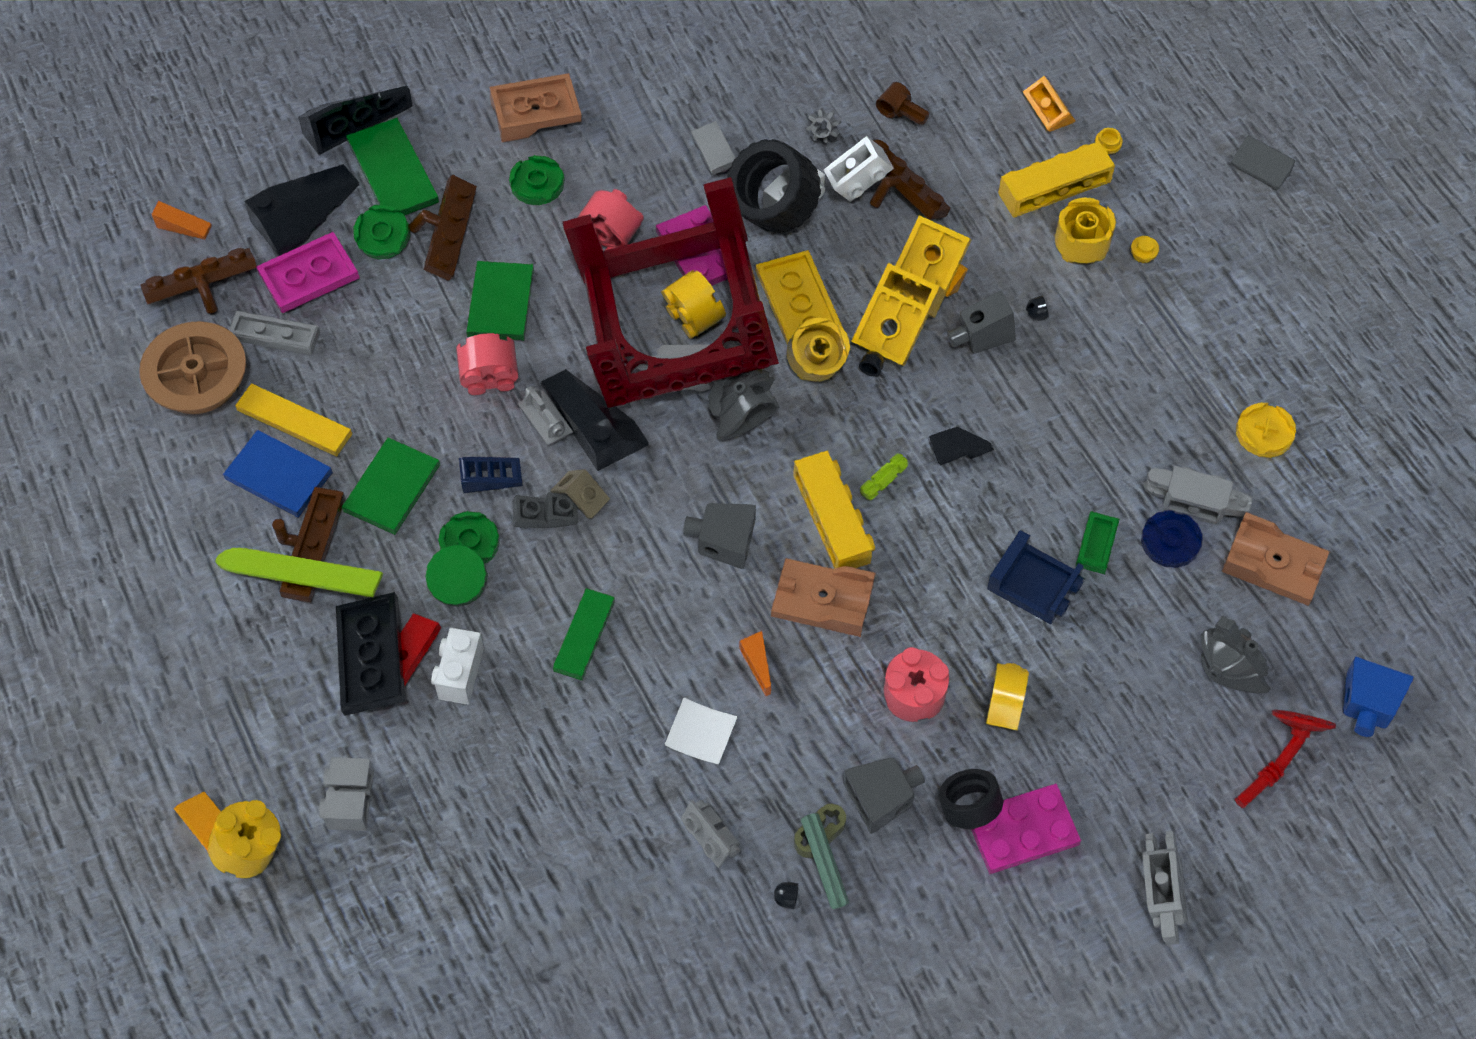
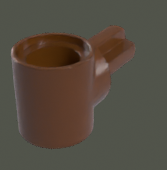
M893 82L876 100L878 111L887 118L904 115L917 124L924 125L929 117L927 110L911 102L910 91L899 82Z

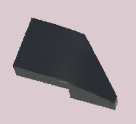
M959 427L929 436L940 466L965 455L973 459L994 450L991 442Z

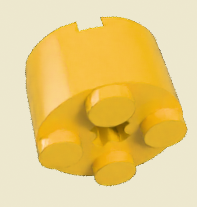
M1083 197L1070 201L1068 206L1061 210L1055 233V245L1066 262L1092 263L1102 261L1106 257L1116 225L1115 215L1108 206L1106 209L1099 204L1100 201L1094 198Z
M694 270L688 272L661 291L668 303L665 306L667 312L673 320L679 318L683 322L682 329L690 339L700 335L726 317L721 300L716 302L713 296L715 290L697 270L695 272Z
M819 317L805 321L795 331L787 345V359L790 367L802 380L818 382L831 378L845 364L849 355L850 342L848 335L840 325L826 318ZM815 345L817 349H823L821 355L818 352H814L813 347Z
M259 800L237 802L227 806L217 816L209 838L208 854L211 862L221 872L235 874L237 878H250L260 874L272 860L280 841L281 830L279 822L275 815L266 808V805Z

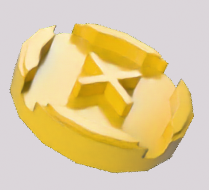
M1262 402L1250 405L1242 411L1236 424V436L1240 444L1248 452L1259 457L1272 458L1284 454L1290 449L1295 439L1296 424L1292 416L1284 408L1277 405L1273 407L1269 406V403Z

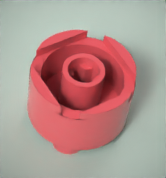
M614 189L612 192L596 191L578 216L582 217L591 214L601 245L607 247L605 250L628 245L644 220L642 213L636 210L627 201V196L617 189Z
M479 334L467 338V344L461 347L460 343L457 345L456 352L460 383L468 389L469 394L481 395L486 392V389L497 388L499 391H510L515 387L514 382L518 379L515 344L511 338L507 337V341L500 339L499 334Z
M909 647L898 654L889 663L885 676L884 696L889 710L898 718L908 722H918V720L930 719L936 716L945 703L949 684L948 667L933 653L914 647Z

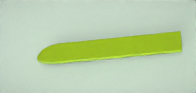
M248 548L224 550L215 560L219 568L237 574L372 598L383 576V573L380 571Z

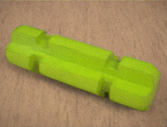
M900 453L895 454L890 459V463L883 465L870 477L871 481L867 480L861 486V495L867 500H873L879 494L878 491H882L897 477V473L900 474L907 468L908 460Z

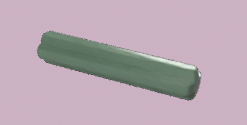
M818 813L806 815L801 818V822L830 907L837 909L846 906L849 900Z

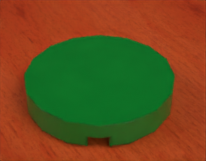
M534 155L528 157V160L523 162L520 160L514 165L510 171L509 183L512 194L519 201L528 205H543L559 197L564 189L565 178L563 170L555 160L546 156Z
M379 204L369 207L368 211L364 214L361 213L357 217L353 227L354 239L359 249L368 257L378 260L390 259L398 255L407 246L410 238V225L405 215L395 206Z
M467 511L454 515L446 525L442 526L438 541L440 549L452 545L467 546L477 552L486 564L497 553L500 539L495 523L486 518V515L480 512Z
M461 545L444 547L434 554L427 565L425 575L427 587L432 595L440 602L456 607L470 604L480 597L488 577L486 564L479 554L469 547Z

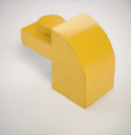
M997 663L986 724L1018 730L1029 676L1027 669H1023L1021 666L1013 663Z

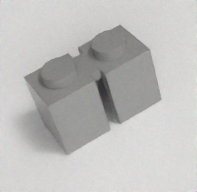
M331 757L330 768H325L323 777L324 788H328L326 799L321 798L319 805V816L324 819L328 830L367 831L370 802L366 801V798H371L374 769L370 759Z

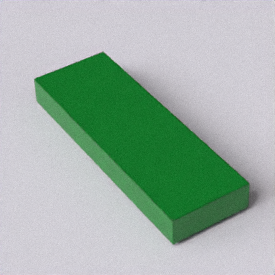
M588 588L585 589L553 665V672L583 681L614 606L615 597Z

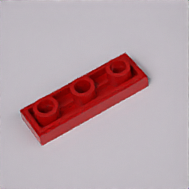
M414 613L400 633L404 687L441 630L439 622Z

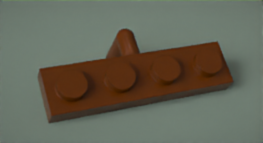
M879 139L873 140L883 148L894 169L882 179L870 200V204L877 208L880 207L890 187H895L929 220L946 217L951 207L944 202V198L929 188L921 176L916 175L910 170L903 159L891 152L885 142Z
M453 174L447 180L438 215L428 210H422L409 224L410 231L413 233H417L426 222L435 226L423 270L447 281L454 275L477 188L476 185Z
M237 248L231 250L226 256L220 258L210 257L204 259L199 265L190 268L188 266L180 267L170 275L164 277L153 276L147 279L145 283L140 284L147 305L198 288L206 312L211 314L216 312L218 308L209 283L254 269L257 265L250 248Z
M314 487L298 535L289 534L282 519L273 521L272 526L278 542L282 545L294 547L291 556L325 561L345 500L344 492ZM282 582L279 592L283 598L311 603L316 587Z

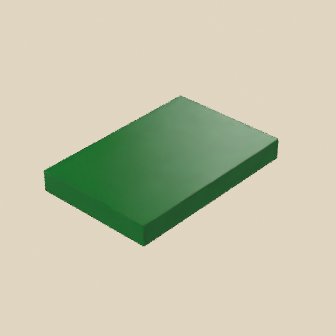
M477 261L466 330L467 337L494 333L499 334L500 339L507 340V337L512 340H525L534 274L533 264Z
M387 437L343 504V512L396 535L439 468V460Z

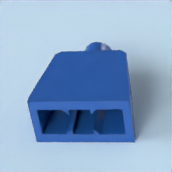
M1355 656L1346 673L1343 713L1346 716L1357 719L1354 731L1361 736L1371 737L1376 726L1387 728L1399 709L1414 676Z

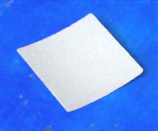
M683 698L665 746L686 755L719 764L737 716L723 713Z

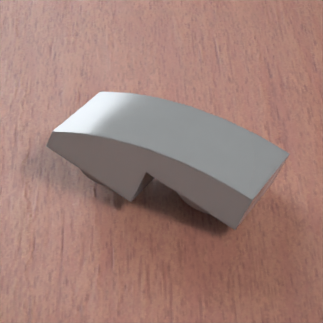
M716 121L691 131L693 140L702 153L704 162L712 175L725 172L732 166V162L736 158Z

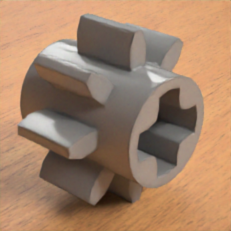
M821 107L818 110L819 116L811 114L808 117L813 123L806 130H812L814 141L819 137L823 138V141L827 143L830 138L829 134L834 137L838 136L839 132L835 127L841 123V120H836L833 116L835 110L825 113L824 108ZM823 120L828 123L825 130L820 128Z

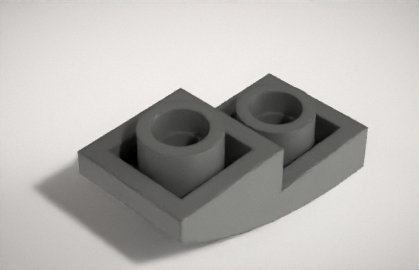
M548 492L545 498L515 495L512 501L513 527L553 528L575 525L578 522L577 505L567 494Z

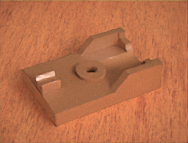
M569 73L490 87V102L496 112L502 142L529 138L541 128L582 122L581 111ZM537 106L539 109L534 110L532 107Z
M1246 512L1222 572L1309 606L1330 551L1284 534L1275 523ZM1273 556H1279L1281 561L1274 560Z
M786 558L773 602L771 617L861 637L874 586L875 573L848 566L831 569ZM824 591L827 593V596L821 597L819 593Z

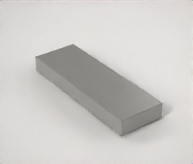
M236 311L229 331L240 342L312 355L320 334L319 326L240 311Z

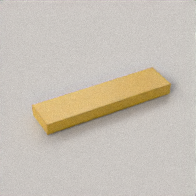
M252 383L235 405L237 411L336 457L352 436L350 428Z

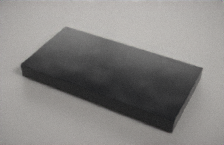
M395 592L336 606L340 706L343 715H351L405 702L399 605Z

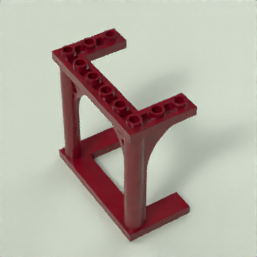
M731 177L703 184L713 222L603 251L591 214L563 221L564 232L583 282L586 284L597 344L586 346L587 356L608 408L622 406L637 400L653 398L664 393L680 391L687 387L707 384L714 380L738 376L741 373L765 369L779 364L763 302L759 298L746 246L748 237ZM721 249L733 299V311L726 329L719 338L701 351L679 358H656L634 349L626 341L621 331L611 277ZM727 341H737L741 344L728 349L723 347ZM629 356L634 357V358L631 359L629 362H628L627 359L625 358V357H629ZM643 363L648 364L647 370L632 373L636 366Z

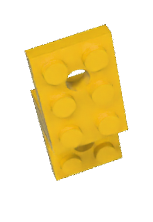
M919 215L896 265L887 264L851 342L870 351H876L883 357L905 366L928 315L935 318L972 240ZM931 246H938L941 252L940 257L935 261H928L926 258V251ZM888 320H895L897 331L893 335H885L883 332L884 323Z

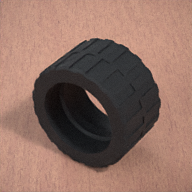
M775 139L760 140L743 149L732 162L727 175L728 178H732L742 217L768 232H789L796 227H800L804 221L810 218L813 210L816 209L821 194V180L818 176V170L812 164V161L788 144ZM781 165H788L790 181L785 194L774 205L760 209L758 190L763 178L772 169Z

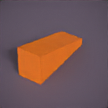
M161 201L157 202L152 212L156 228L205 240L212 227L210 222Z
M760 631L740 640L739 649L765 696L771 694V681L763 633Z

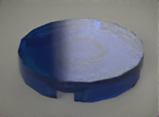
M1172 510L1158 512L1150 517L1141 534V544L1149 558L1164 567L1172 568L1186 566L1195 560L1203 541V534L1199 525L1190 516L1184 513L1181 515Z

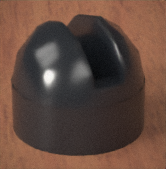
M1043 295L1029 300L1026 311L1030 318L1041 320L1049 317Z
M876 351L867 352L859 363L860 370L869 376L880 375L884 367L883 356Z
M782 882L777 885L774 897L779 906L795 909L799 883Z

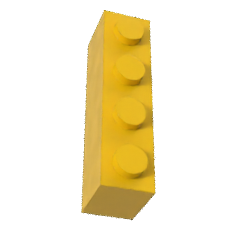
M1100 141L1090 145L1085 144L1068 153H1060L1043 162H1035L1029 167L1006 173L1004 176H1001L998 194L1012 217L1015 218L1110 183L1115 164Z
M828 450L795 460L794 479L834 569L843 566L859 568L871 564L872 551H875L874 541L869 533L865 534L862 527L864 525L862 514L858 508L854 509L851 503V490L847 484L843 485L840 479L841 470L837 460L831 459Z

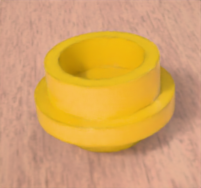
M1114 128L1102 129L1095 138V142L1100 141L1107 154L1116 153L1122 147L1123 140L1121 134Z
M1139 236L1131 244V253L1138 262L1148 263L1157 257L1159 244L1149 236Z

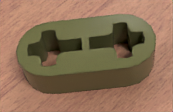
M832 803L824 805L816 812L819 814L823 826L826 822V815L829 817L838 816L837 825L830 823L824 828L829 844L842 833L846 824L845 811L839 805ZM802 825L795 833L794 847L802 857L812 858L813 854L809 844L803 846V836L806 837Z

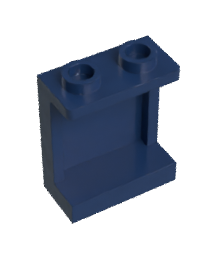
M1020 530L991 573L987 590L1051 625L1057 615L1063 617L1070 604V601L1067 600L1072 592L1077 594L1083 585L1085 578L1081 575L1084 566L1078 563L1076 568L1073 569L1029 545L1030 535Z

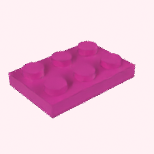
M704 205L656 225V233L658 236L708 224L713 222L712 215L707 206ZM721 249L674 261L683 276L692 270L694 272L697 270L708 280L711 286L728 279Z
M334 232L256 266L258 274L281 313H285L359 279L357 269Z
M1057 783L1003 800L1002 811L996 819L985 826L971 829L989 875L1079 846L1081 843Z

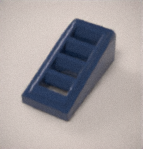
M459 458L463 493L523 486L520 458ZM506 468H512L513 477H507ZM500 469V477L494 476V470ZM488 470V477H482V471ZM476 472V477H470V473Z

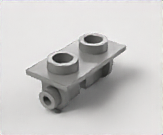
M534 386L525 389L524 400L517 404L547 446L573 433L543 390L534 388Z
M693 800L690 801L681 820L687 831L701 845L706 856L720 868L728 855L730 858H733L741 851L738 847L740 843L726 826L719 830L715 829V827L721 824L722 820L709 803H704L703 800L697 803Z

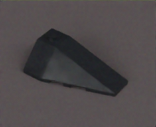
M402 86L322 104L298 116L302 134L317 154L321 155L346 142L347 135L380 124L413 107L410 89L408 86Z
M342 164L268 187L244 202L250 222L277 255L280 256L303 245L310 238L309 234L317 225L321 226L327 220L326 216L334 207H339L359 186V182L347 167Z
M565 369L541 381V386L572 429L573 435L597 471L649 445L648 440L633 419L616 406L608 408L604 397Z

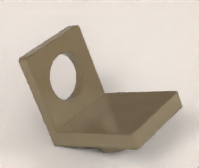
M586 469L568 471L550 490L552 493H566L588 519H592L610 500Z

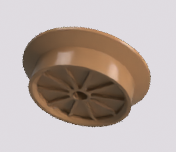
M209 322L182 323L165 330L148 345L140 362V380L149 397L159 405L186 414L206 413L220 407L233 395L245 374L246 356L242 344L228 329Z

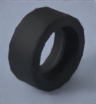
M966 769L953 774L941 785L938 794L946 820L951 825L962 829H975L987 825L1000 814L1004 803L996 777L989 771L982 769ZM973 792L987 793L983 799L970 805L955 804L964 795Z

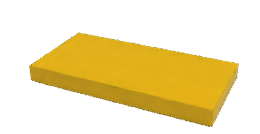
M809 250L756 264L755 271L787 345L795 331L805 321L812 318H826L842 327ZM816 345L813 347L814 352H823L822 348L817 349Z

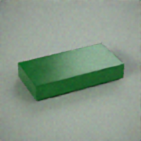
M1090 511L1075 567L1080 563L1084 566L1083 569L1105 575L1119 518Z

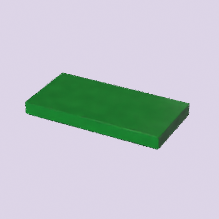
M398 118L346 136L347 142L378 204L395 206L401 213L407 215L439 203L438 195Z

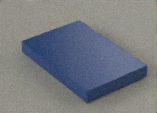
M257 430L223 473L225 480L299 518L309 505L314 487L321 488L333 472L331 467Z

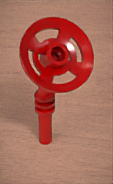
M1273 709L1271 714L1292 727L1290 734L1293 737L1275 762H1269L1268 766H1265L1258 773V778L1235 798L1236 803L1241 808H1245L1266 787H1272L1284 776V770L1303 746L1306 738H1310L1311 732L1332 730L1336 728V724L1301 713Z

